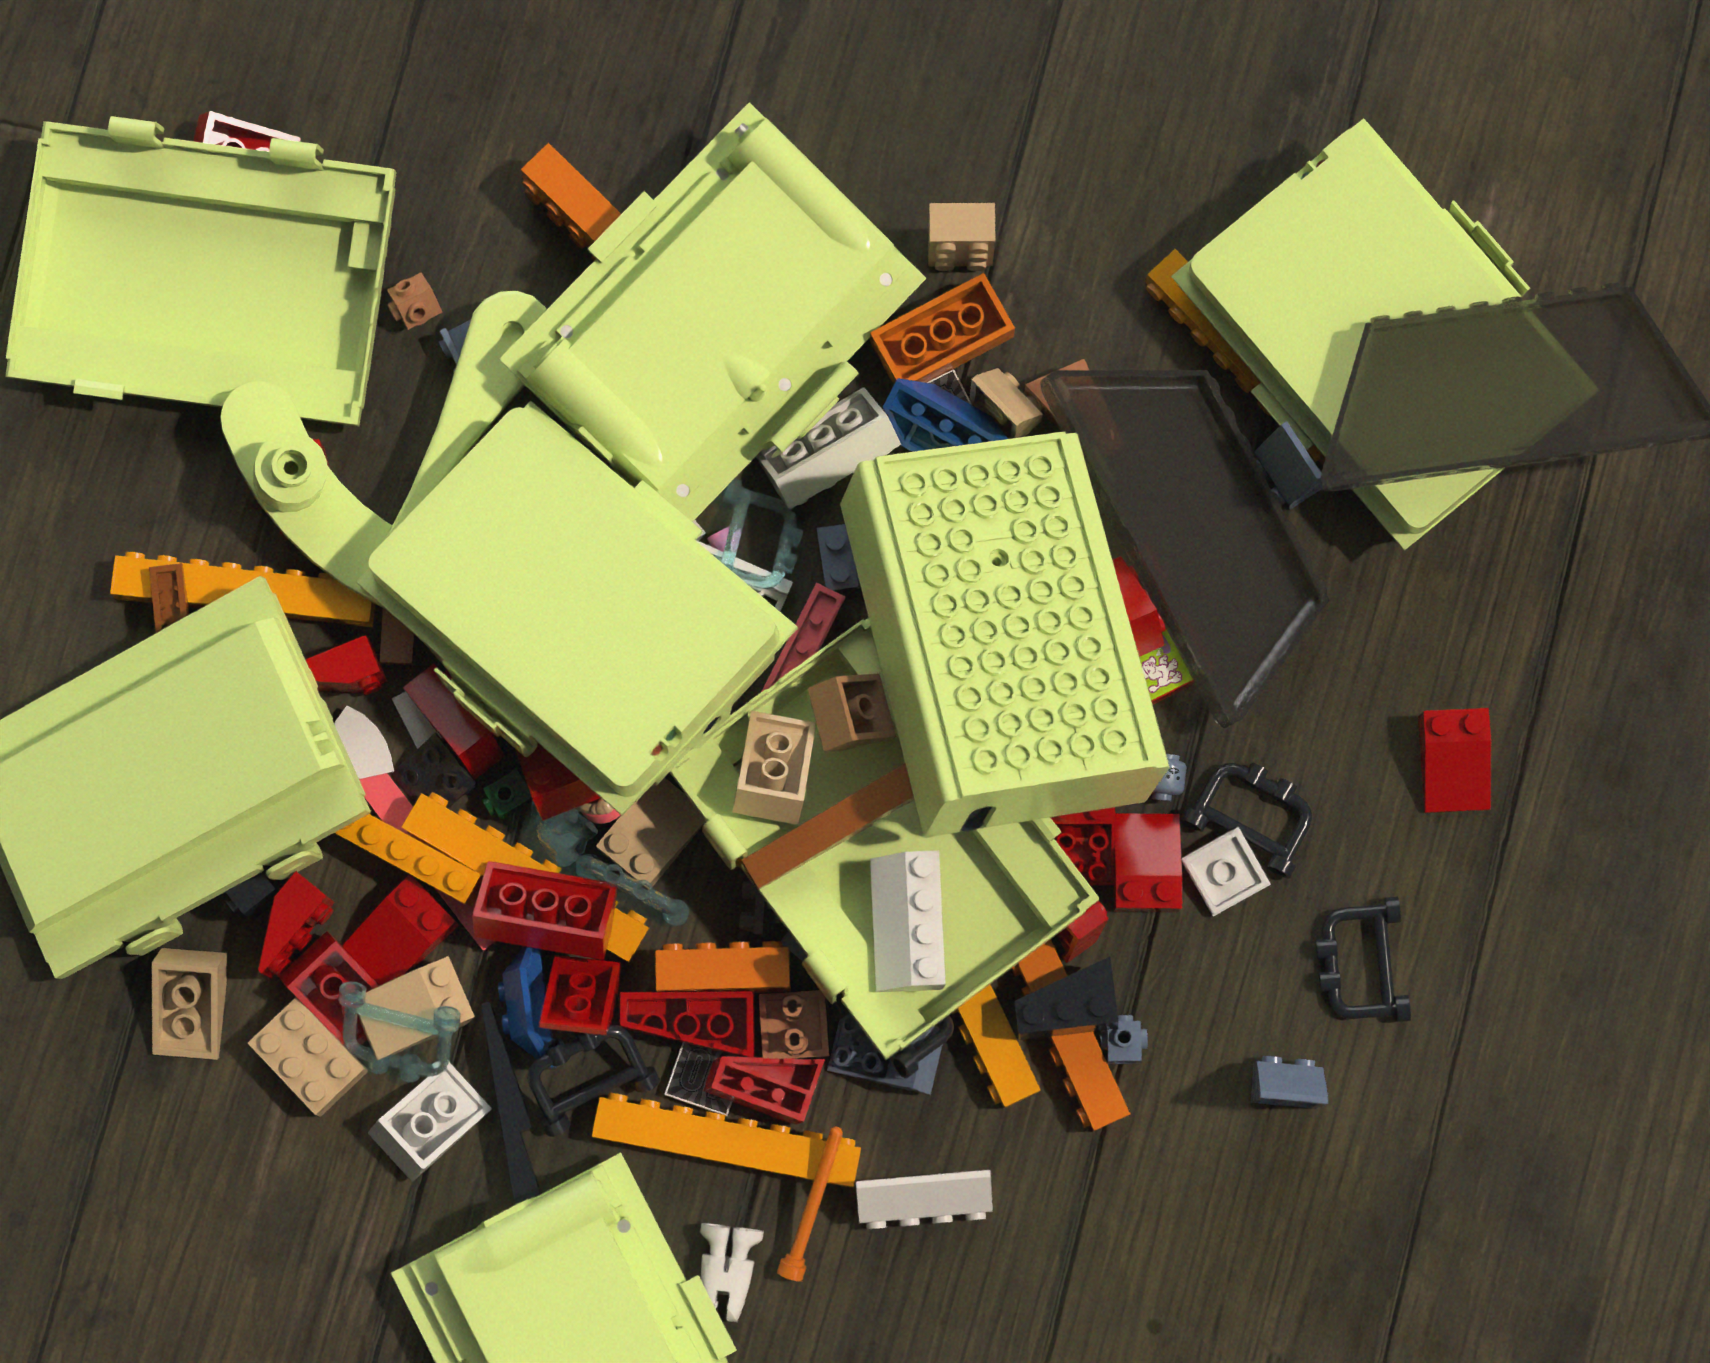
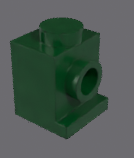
M517 768L483 789L487 795L482 798L484 805L491 816L497 813L501 820L533 802L530 790ZM503 789L511 791V797L507 800H502L499 797Z

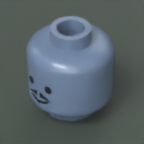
M1166 754L1170 768L1152 792V799L1171 801L1172 795L1183 793L1187 767L1185 763L1179 761L1180 756Z

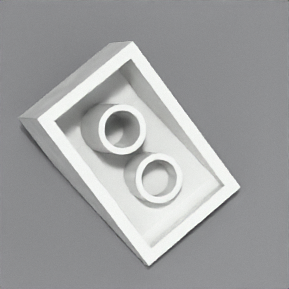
M447 1060L382 1116L368 1134L413 1182L492 1108Z

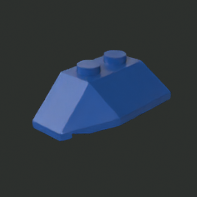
M898 378L883 405V409L888 414L901 446L912 452L1008 439L990 415L935 384Z
M523 946L502 973L503 982H498L500 1002L506 1001L507 1014L502 1015L504 1034H510L512 1041L538 1059L546 1054L544 1046L553 1040L552 1029L539 1028L547 991L542 949ZM552 1065V1066H550V1067H548V1068H549L550 1070H551V1069H557V1066H553V1065Z

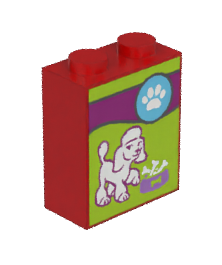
M1166 624V631L1162 632L1165 646L1139 657L1152 705L1192 686L1195 681Z

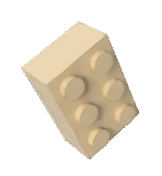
M930 203L928 266H935V269L939 271H950L954 269V266H967L968 270L981 271L985 270L986 266H992L995 248V203Z
M297 997L248 1042L253 1050L303 1103L319 1117L330 1109L369 1071Z

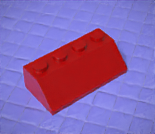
M488 861L472 915L474 937L604 960L612 930L618 884Z

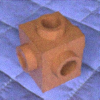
M422 273L402 280L387 290L392 300L391 303L387 304L390 312L396 321L402 319L408 330L422 325L428 319L442 313L434 292Z

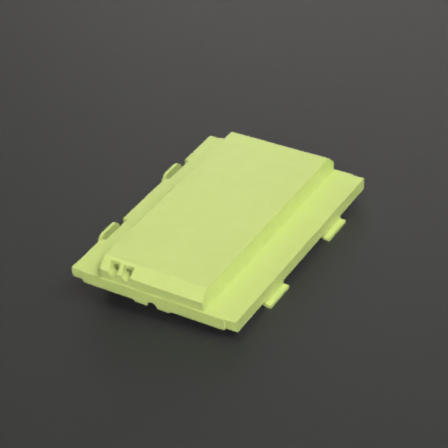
M111 116L108 130L43 122L42 135L38 139L7 345L6 359L8 361L5 377L74 387L73 393L118 400H122L123 394L220 408H223L224 401L237 387L247 382L264 381L277 385L289 395L301 419L360 426L361 412L364 409L388 238L391 229L396 190L394 188L396 179L395 169L326 159L321 164L316 159V156H322L324 149L318 144L276 138L271 139L269 152L164 138V141L161 142L154 135L164 133V127L159 123Z
M259 576L0 720V865L28 931L35 934L44 958L49 963L55 978H66L124 946L123 941L132 942L125 948L127 954H147L183 934L182 926L176 919L177 917L264 871L263 865L273 866L266 871L268 878L284 880L293 875L295 871L299 872L323 858L316 842L371 812L364 798L366 793L334 725L331 713L326 702L318 693L317 682L306 663L275 593H272L266 578Z
M869 618L859 621L802 664L781 677L773 686L762 691L747 704L731 714L701 748H692L669 772L705 819L706 823L702 828L704 835L731 870L736 867L735 860L740 857L742 860L905 763ZM880 673L896 737L848 750L824 752L808 688L835 676ZM751 710L816 723L804 802L798 825L732 813ZM915 800L874 822L871 827L758 890L807 955L802 964L809 976L830 1003L833 1004L836 1001L838 993L841 992L844 997L841 999V1002L885 1060L898 1050H903L1085 914L1087 909L1099 901L1098 895L1054 839L1062 832L1050 817L986 828L983 825L971 831H959L924 837ZM939 851L945 987L943 990L876 992L870 859L902 852ZM741 865V869L744 871V873L747 875V877H748V878L750 879V881L752 882V880H751V878L749 877L748 873L746 872L745 868L743 867V865Z

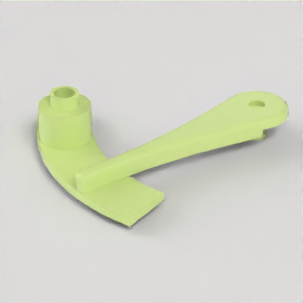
M503 291L484 299L475 309L436 430L411 490L393 525L363 505L337 479L327 466V460L322 448L308 436L294 403L285 391L275 384L264 381L247 382L234 389L223 404L220 415L222 432L240 473L258 503L280 531L311 562L343 586L383 607L356 583L370 568V555L466 456L473 445L525 386L499 358L547 308L531 295L519 291Z

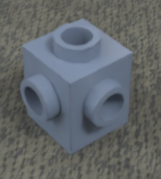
M1118 1015V1029L1100 1031L1101 1050H1107L1108 1064H1141V1049L1148 1048L1147 1029H1141V1021H1133L1132 1015ZM1125 1035L1130 1041L1123 1044L1118 1040V1037Z

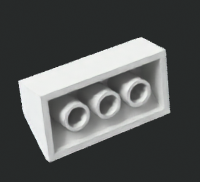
M863 387L837 402L803 438L796 439L782 454L772 458V454L778 449L776 446H772L767 450L762 449L756 455V458L778 495L787 507L791 509L796 505L805 503L810 497L824 489L831 488L839 480L854 473L858 463L875 460L878 456H885L894 448L900 446L901 443L887 414Z
M939 851L902 852L871 858L876 992L943 990L946 983Z
M990 1170L856 1182L859 1224L866 1223L867 1229L887 1228L886 1221L899 1220L900 1226L920 1225L919 1218L929 1217L933 1218V1224L953 1222L952 1215L966 1214V1221L986 1219V1212L993 1211Z

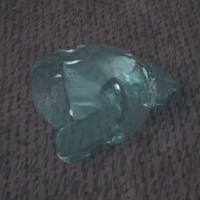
M534 801L532 802L531 818L542 849L560 867H566L579 859L585 851L587 840L592 839L598 834L596 826L583 817L576 808L542 821Z

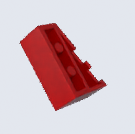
M1121 556L1113 559L1115 572L1140 657L1165 646L1162 632L1166 631V627L1148 592L1140 585L1134 567L1132 565L1128 567Z
M722 1056L713 1060L703 1091L796 1125L803 1123L825 1059Z

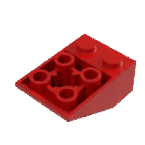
M1115 807L1050 817L1062 832L1054 839L1088 884L1114 885Z
M297 871L275 895L258 968V971L271 979L275 974L279 977L289 967L291 961L288 958L296 949L301 951L312 939L310 932L318 923L323 925L334 912L331 907L335 902Z

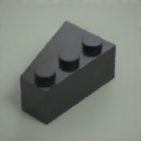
M1111 958L1103 959L1015 1000L1019 1040L1118 1029L1119 1020Z

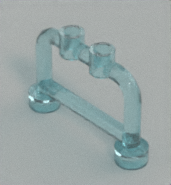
M734 478L726 487L722 502L735 505L723 555H712L746 584L756 588H773L782 582L785 572L792 574L797 555L790 552L792 547L798 548L803 530L796 528L797 514L794 508L789 509L781 499L742 488V481ZM749 503L779 512L785 519L772 567L773 570L768 576L733 567Z
M584 854L577 860L576 871L580 877L594 880L598 878L611 886H618L619 890L663 912L664 920L671 926L679 927L687 922L689 918L687 905L681 900L671 899L653 889L649 881H638L624 874L620 866L616 864L607 865L594 854ZM612 870H618L620 872V875L613 872ZM642 885H646V886L649 887V890H647V889H645V888H643V887H641V886H642Z
M346 982L340 986L339 1003L345 1006L343 1043L353 1056L369 1061L368 1069L372 1073L382 1074L388 1071V1067L400 1069L399 1077L403 1081L414 1082L419 1079V1075L433 1077L440 1075L447 1069L450 1061L452 1032L458 1030L460 1026L461 1014L459 1010L450 1006L439 1007L434 1011L433 1020L366 1003V988L361 983ZM357 1014L438 1035L436 1062H421V1059L413 1054L404 1056L393 1054L377 1061L372 1048L362 1046L356 1040Z

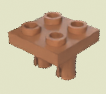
M821 990L759 994L763 1058L803 1059L829 1057L825 996Z

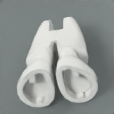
M701 1223L700 1232L710 1244V1255L702 1254L701 1281L715 1308L718 1306V1294L729 1295L727 1321L737 1322L745 1303L754 1261L748 1260L747 1254L752 1246L763 1240L764 1231L749 1228H733L732 1256L728 1257L725 1256L731 1227Z

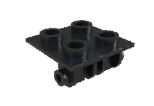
M434 733L392 772V775L414 803H416L421 793L429 797L431 792H434L449 801L446 806L449 809L464 794L468 795L476 789L474 778L469 775L462 763L458 761L457 757L437 733Z

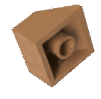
M880 673L835 676L808 688L824 752L848 750L896 737Z

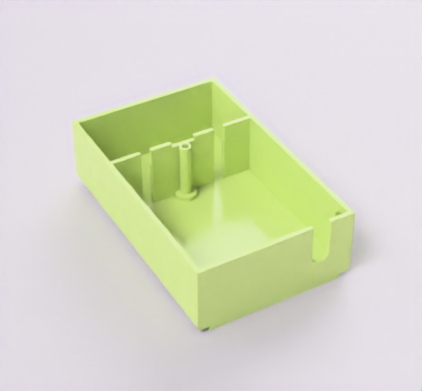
M1065 432L878 456L875 460L858 463L840 506L924 837L959 832L970 813L983 807H992L983 821L986 828L1146 802L1170 767L1078 434H1066Z

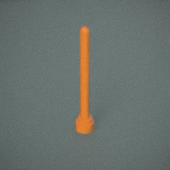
M833 1127L829 1132L791 1252L787 1253L785 1258H782L777 1273L786 1279L793 1281L803 1280L806 1270L803 1255L843 1135L842 1129L839 1127Z

